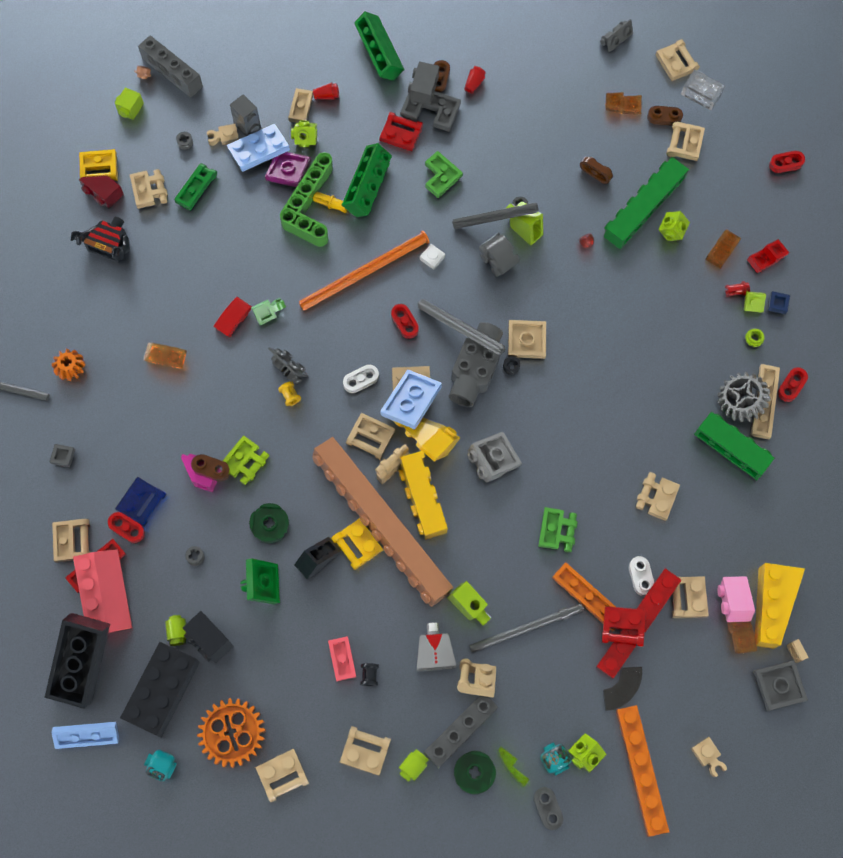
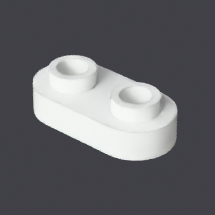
M365 365L347 374L343 379L344 389L349 393H356L375 384L379 379V371L373 365ZM368 374L373 375L372 378H367L366 376ZM351 382L356 383V385L353 386V387L350 386L349 384H350Z
M637 556L629 563V572L635 592L645 597L653 586L654 579L648 560ZM637 563H641L643 569H639ZM642 582H646L648 588L642 587Z

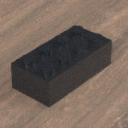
M70 613L62 620L44 698L83 709L87 707L93 700L110 623Z
M159 642L120 718L162 738L200 662L190 655Z

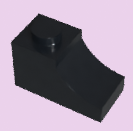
M327 537L304 550L294 566L306 579H309L319 573L342 550L330 537Z

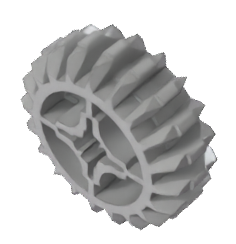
M738 372L736 378L730 375L731 381L724 380L725 386H720L721 392H718V398H720L718 404L721 406V411L725 412L727 417L732 416L734 421L739 417L740 422L747 418L750 422L752 416L758 419V413H765L763 408L769 407L767 402H770L771 398L769 396L770 389L767 388L768 385L766 382H763L761 376L756 378L754 373L749 376L748 372L741 376ZM752 388L758 390L760 393L759 398L752 394ZM730 396L736 400V406L729 403Z

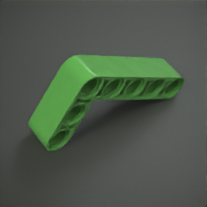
M326 152L317 155L280 212L281 226L284 230L319 247L325 246L329 241L327 227L306 216L305 213L313 202L314 194L320 192L333 171L332 157Z

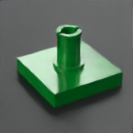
M253 558L247 559L246 579L240 583L247 584L240 586L243 592H247V600L273 605L280 603L278 564Z

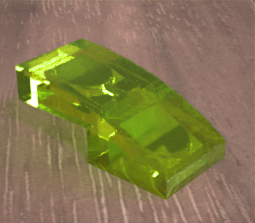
M500 746L497 753L506 771L521 787H525L529 779L513 767L518 759Z

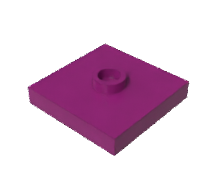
M290 152L274 157L265 175L266 181L297 187L308 170L311 157Z

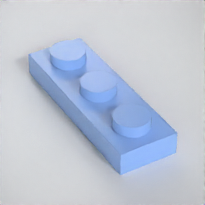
M116 722L53 727L51 732L55 749L118 744L119 742Z

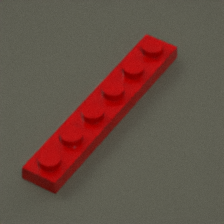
M666 568L637 607V609L646 610L645 633L682 580ZM621 630L619 634L638 636V631ZM613 642L596 667L614 679L637 644Z

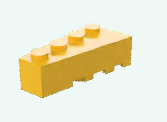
M419 451L401 457V470H398L401 481L406 483L407 488H404L407 499H411L413 504L410 506L412 515L417 517L419 524H416L419 535H423L424 539L427 540L446 534L448 527L441 505L436 501L438 497L435 486L430 484L429 467L424 466V451Z
M764 563L759 567L754 646L775 649L781 645L805 568Z

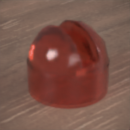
M591 233L578 239L584 248H590L594 244V237Z

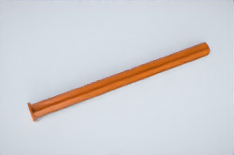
M422 230L419 235L299 301L302 310H307L425 243L429 244L430 241L427 234Z

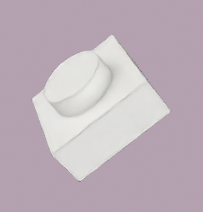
M430 244L421 254L420 260L434 270L445 258V253Z

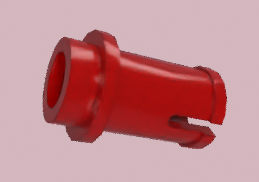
M742 281L740 284L726 285V296L741 294L746 296V291L750 292L749 283Z

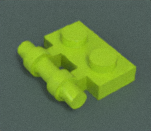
M243 435L223 461L228 464L230 475L234 478L240 472L244 475L240 482L246 486L250 480L252 481L255 478V473L259 468L267 463L266 460L270 455L265 451L260 456L257 455L256 452L259 450V446ZM252 459L255 462L248 470L245 466Z

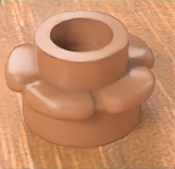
M137 65V69L134 70L137 73V77L142 79L151 77L150 68Z

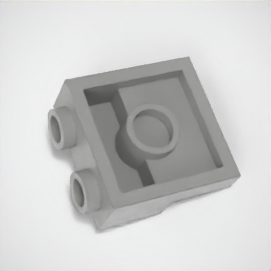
M504 432L477 441L467 450L469 461L475 463L478 468V476L481 479L484 478L486 483L522 465Z

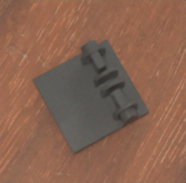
M268 348L274 354L271 358L272 363L281 372H284V375L291 382L298 385L302 381V376H309L304 372L306 370L305 367L298 362L295 363L292 360L293 356L287 350L282 351L279 348Z

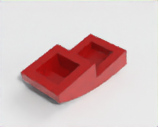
M778 239L766 245L762 250L750 255L747 261L758 274L786 257L789 251Z
M236 297L224 310L213 327L226 336L231 337L238 324L245 320L252 306L241 298Z

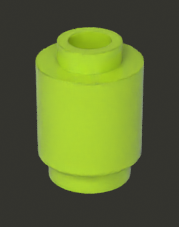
M181 615L170 616L169 620L165 621L167 641L170 643V646L186 644V638L184 637L186 631L183 629L186 625V619L181 618Z
M416 749L414 752H410L398 767L401 770L399 774L408 782L411 779L415 781L426 768V763L429 759Z

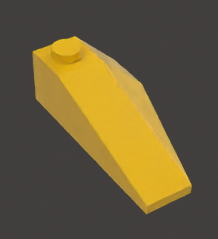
M424 417L416 429L393 421L399 427H404L406 429V436L414 438L417 441L416 446L421 451H424L434 462L448 456L460 439L453 428L446 427Z

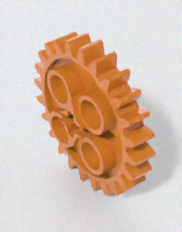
M229 698L228 704L220 700V707L213 704V712L206 710L209 715L208 718L201 717L205 724L198 725V728L203 730V733L197 734L198 737L203 738L198 745L205 746L202 750L203 754L210 753L207 757L208 760L215 757L214 764L218 765L222 761V767L226 768L228 762H230L231 768H234L235 763L238 762L240 766H243V759L251 762L249 755L257 756L255 749H262V746L258 743L265 740L264 737L260 736V733L266 732V729L260 728V725L265 722L264 720H257L261 715L260 712L253 714L255 707L252 706L248 709L249 703L247 701L241 705L240 699H237L235 704H233L231 698ZM237 714H243V722L235 725L234 717ZM226 715L229 716L231 728L233 730H236V732L234 733V738L238 746V751H235L233 740L229 735H227L230 732V730L225 719ZM222 721L224 724L223 729L220 732H215L214 724ZM243 734H249L250 741L246 745L240 744V737ZM228 741L230 744L229 750L221 752L220 744Z

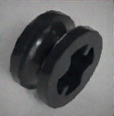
M515 356L507 357L503 364L504 372L508 375L518 373L520 360ZM509 362H513V365H515L514 369H510V366L507 367Z

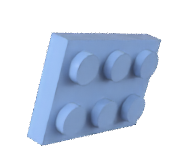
M275 124L227 145L229 152L242 172L290 150L288 143Z
M407 369L381 409V416L416 429L442 388V383Z

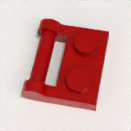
M390 112L379 140L412 152L422 131L423 122H414ZM393 122L413 128L415 130L414 132L394 126L392 124Z
M605 606L602 643H609V641L644 647L646 610ZM610 628L638 631V636L610 633Z

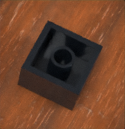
M202 611L183 627L186 631L184 637L194 647L200 646L198 652L208 662L213 660L217 663L234 647Z

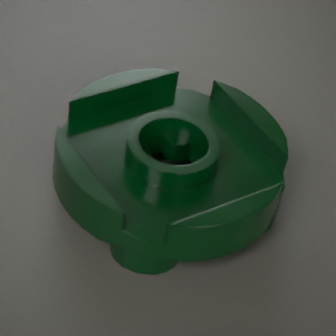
M266 503L251 514L249 526L254 537L259 541L275 543L283 540L288 532L289 518L279 505ZM268 519H272V522L275 523L271 528H267V525H264V522H268Z
M470 751L457 760L454 767V777L456 784L464 792L476 795L487 791L493 785L496 778V769L487 754L481 751ZM474 766L478 767V771L481 772V775L476 776L475 779L471 778L472 774L469 773V769L473 770Z

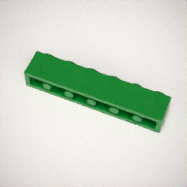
M673 157L668 162L664 161L659 167V172L657 174L654 172L650 176L647 185L643 184L639 188L636 197L632 196L628 200L627 206L617 212L616 218L606 224L604 227L606 230L604 238L621 250L682 183L689 169Z

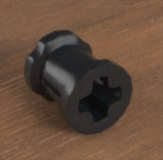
M361 664L363 672L360 685L378 686L376 675L379 664Z

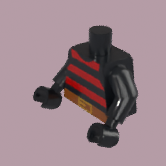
M116 216L111 224L100 221L97 225L86 231H73L71 233L70 241L76 240L77 245H81L83 242L87 251L118 263L130 251L129 238L125 230L121 228L124 221Z

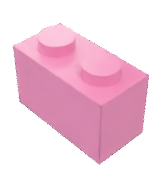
M723 577L721 585H718V596L722 598V614H725L727 622H751L755 608L747 577Z

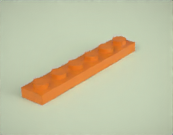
M636 705L617 709L616 713L647 837L668 833L669 828L638 707Z

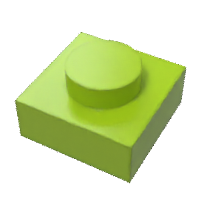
M746 291L744 310L764 312L766 294Z

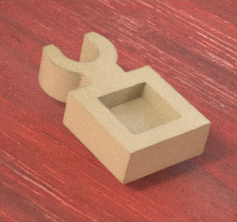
M236 124L220 126L217 132L214 130L207 131L208 137H214L213 139H208L211 146L216 145L220 141L222 145H228L239 140Z
M707 737L691 748L702 766L707 764L710 766L709 771L713 777L718 776L715 771L716 766H719L722 771L727 770L726 765L718 761L717 757L721 753L710 737Z

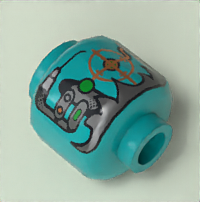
M553 742L543 748L545 752L541 754L540 759L548 773H554L556 776L570 768L571 758L564 745H555Z
M159 749L153 755L149 753L144 763V766H147L146 774L159 781H165L166 778L170 779L177 765L174 762L175 757Z

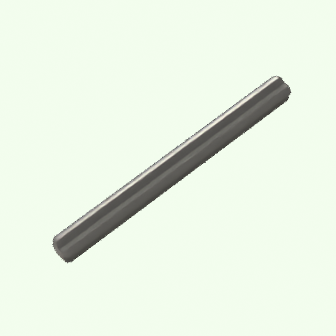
M421 299L417 305L420 310L497 355H502L505 352L503 344L425 299Z

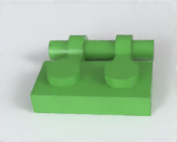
M545 507L538 546L558 550L559 543L565 544L564 551L572 552V545H575L574 532L578 525V521H576L577 514L569 513V518L566 519L563 518L564 510ZM562 526L567 527L566 536L561 535Z

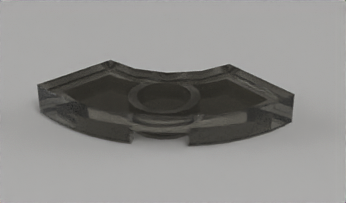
M642 667L621 668L617 684L612 688L603 690L605 711L617 709L633 698L641 684Z

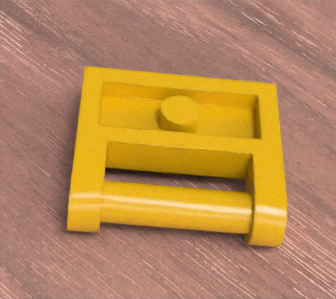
M115 149L79 152L80 178L107 175L114 181H118L117 152ZM110 169V172L87 174V171Z
M360 518L331 538L344 552L354 570L383 551V548L373 538L368 528L362 524ZM346 536L350 538L362 557H356L344 540Z

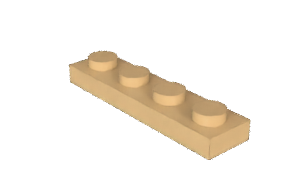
M761 364L759 367L758 377L761 376L763 382L767 383V388L770 389L769 396L771 400L767 402L769 407L763 408L764 414L758 413V419L753 416L750 436L768 440L772 436L780 373L779 367ZM756 390L755 397L759 398L760 393Z

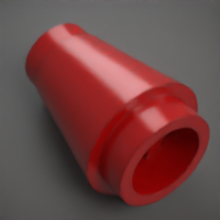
M478 66L470 69L464 90L473 94L485 79L486 72Z
M331 82L313 89L315 100H336L340 96L337 83L333 84Z

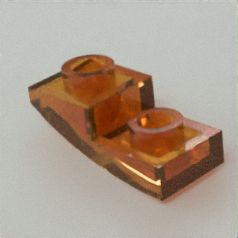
M624 92L606 93V110L622 114H642V95L624 96Z
M726 229L705 260L721 269L741 238Z
M148 342L144 361L182 369L187 351Z
M728 622L729 633H732L735 654L757 651L751 622Z

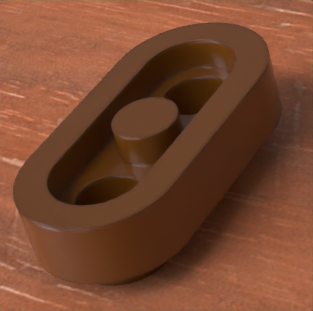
M439 60L434 65H438L439 71L444 72H439L437 85L440 86H436L435 92L442 93L447 86L450 65L447 61Z
M653 106L647 114L648 121L656 125L673 126L674 122H681L683 118L682 110L677 107Z
M586 156L580 162V167L585 173L603 184H608L613 178L612 170L597 162L593 157Z
M199 454L192 459L191 467L200 476L221 482L225 481L230 475V468L224 461L204 454ZM204 461L203 466H198V463ZM217 468H223L221 472H216Z

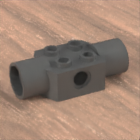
M481 322L477 327V330L500 342L503 332L497 326ZM466 338L452 369L451 380L454 384L449 398L458 405L473 407L478 393L487 391L498 365L500 355L472 339Z

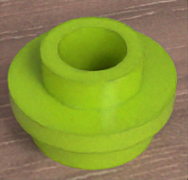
M751 329L746 333L745 340L750 346L758 347L764 342V334L759 329Z

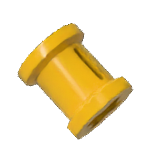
M286 382L278 388L279 393H282L286 400V406H293L301 400V396L297 395L294 389L293 382Z

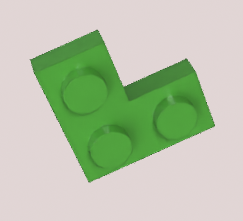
M439 151L435 152L425 161V166L436 174L425 184V188L437 198L463 176V172Z

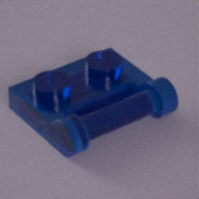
M137 477L115 510L127 515L145 527L148 523L147 519L160 500L164 499L167 494ZM151 493L154 494V497L149 502L141 516H137L138 512L140 511L146 500L149 498Z

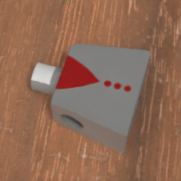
M439 623L427 624V635H421L419 638L417 671L455 669L456 661L449 635L447 633L440 634Z

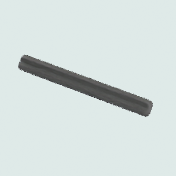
M531 203L453 219L452 224L454 229L534 214L539 211L537 203Z

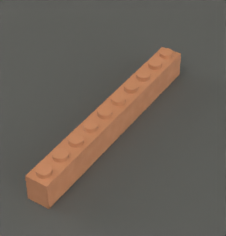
M331 437L315 447L312 456L314 463L318 467L320 466L324 471L325 477L335 484L339 495L346 498L350 509L356 511L360 516L362 524L368 526L372 531L373 538L376 541H380L385 553L395 560L399 571L406 574L410 585L414 588L416 587L420 592L422 600L425 603H429L432 607L449 595L454 587L335 438Z

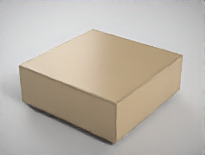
M799 639L787 644V648L795 663L809 658Z

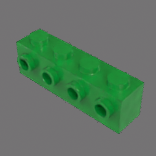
M364 11L354 24L379 76L394 81L405 69L379 16Z
M379 143L366 146L342 203V206L355 217L367 216L370 213L374 199L378 194V189L383 182L385 172L390 165L389 162L392 155Z
M710 412L694 433L695 436L756 481L775 459L770 451L758 446L752 438L744 436L737 427L729 425L719 414H714L713 412Z

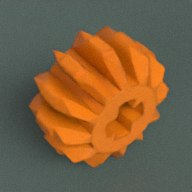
M66 348L65 353L59 351V357L53 356L55 362L51 364L55 375L59 376L61 380L67 378L71 382L72 377L78 379V373H84L82 369L86 365L83 361L84 358L76 350L70 351Z

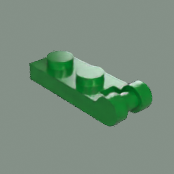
M200 163L175 197V203L191 211L211 181L216 178L217 171L212 168L209 169L205 164Z

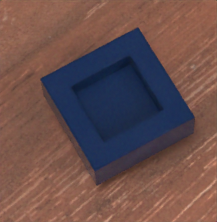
M772 291L767 310L786 314L788 312L790 295Z

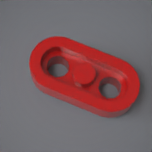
M800 151L776 154L771 158L769 167L775 173L797 170L803 166L805 156Z
M404 304L395 305L391 310V317L401 335L407 339L416 337L419 332V326L411 311ZM401 313V314H403L404 316H403V317H398L397 315ZM411 328L413 331L407 332L406 329Z
M796 367L788 373L778 389V396L781 400L791 402L798 396L808 380V374L804 369Z
M115 512L109 516L108 526L113 532L130 543H138L143 540L145 530L138 522L121 512ZM122 521L121 526H116V523ZM138 531V535L133 537L132 533Z

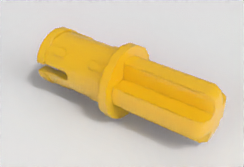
M320 192L314 194V202L325 205L328 209L333 208L343 213L347 212V209L342 206L343 200L335 198L334 195L329 196Z

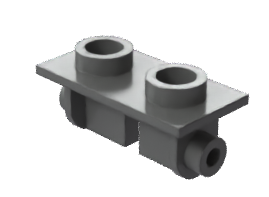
M632 20L621 21L612 29V32L609 31L601 37L600 43L603 46H608V52H611L633 34Z

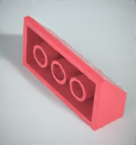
M118 549L73 556L83 615L110 623L108 634L132 629Z

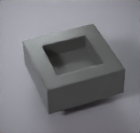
M54 444L49 462L53 465L70 468L75 453L74 447Z

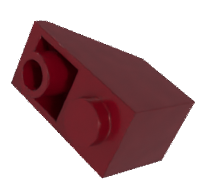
M107 175L81 177L79 179L82 191L88 196L91 194L100 206L104 205L108 209L124 195L121 186Z

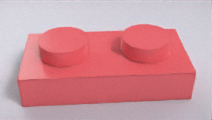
M348 636L329 640L336 682L356 678Z

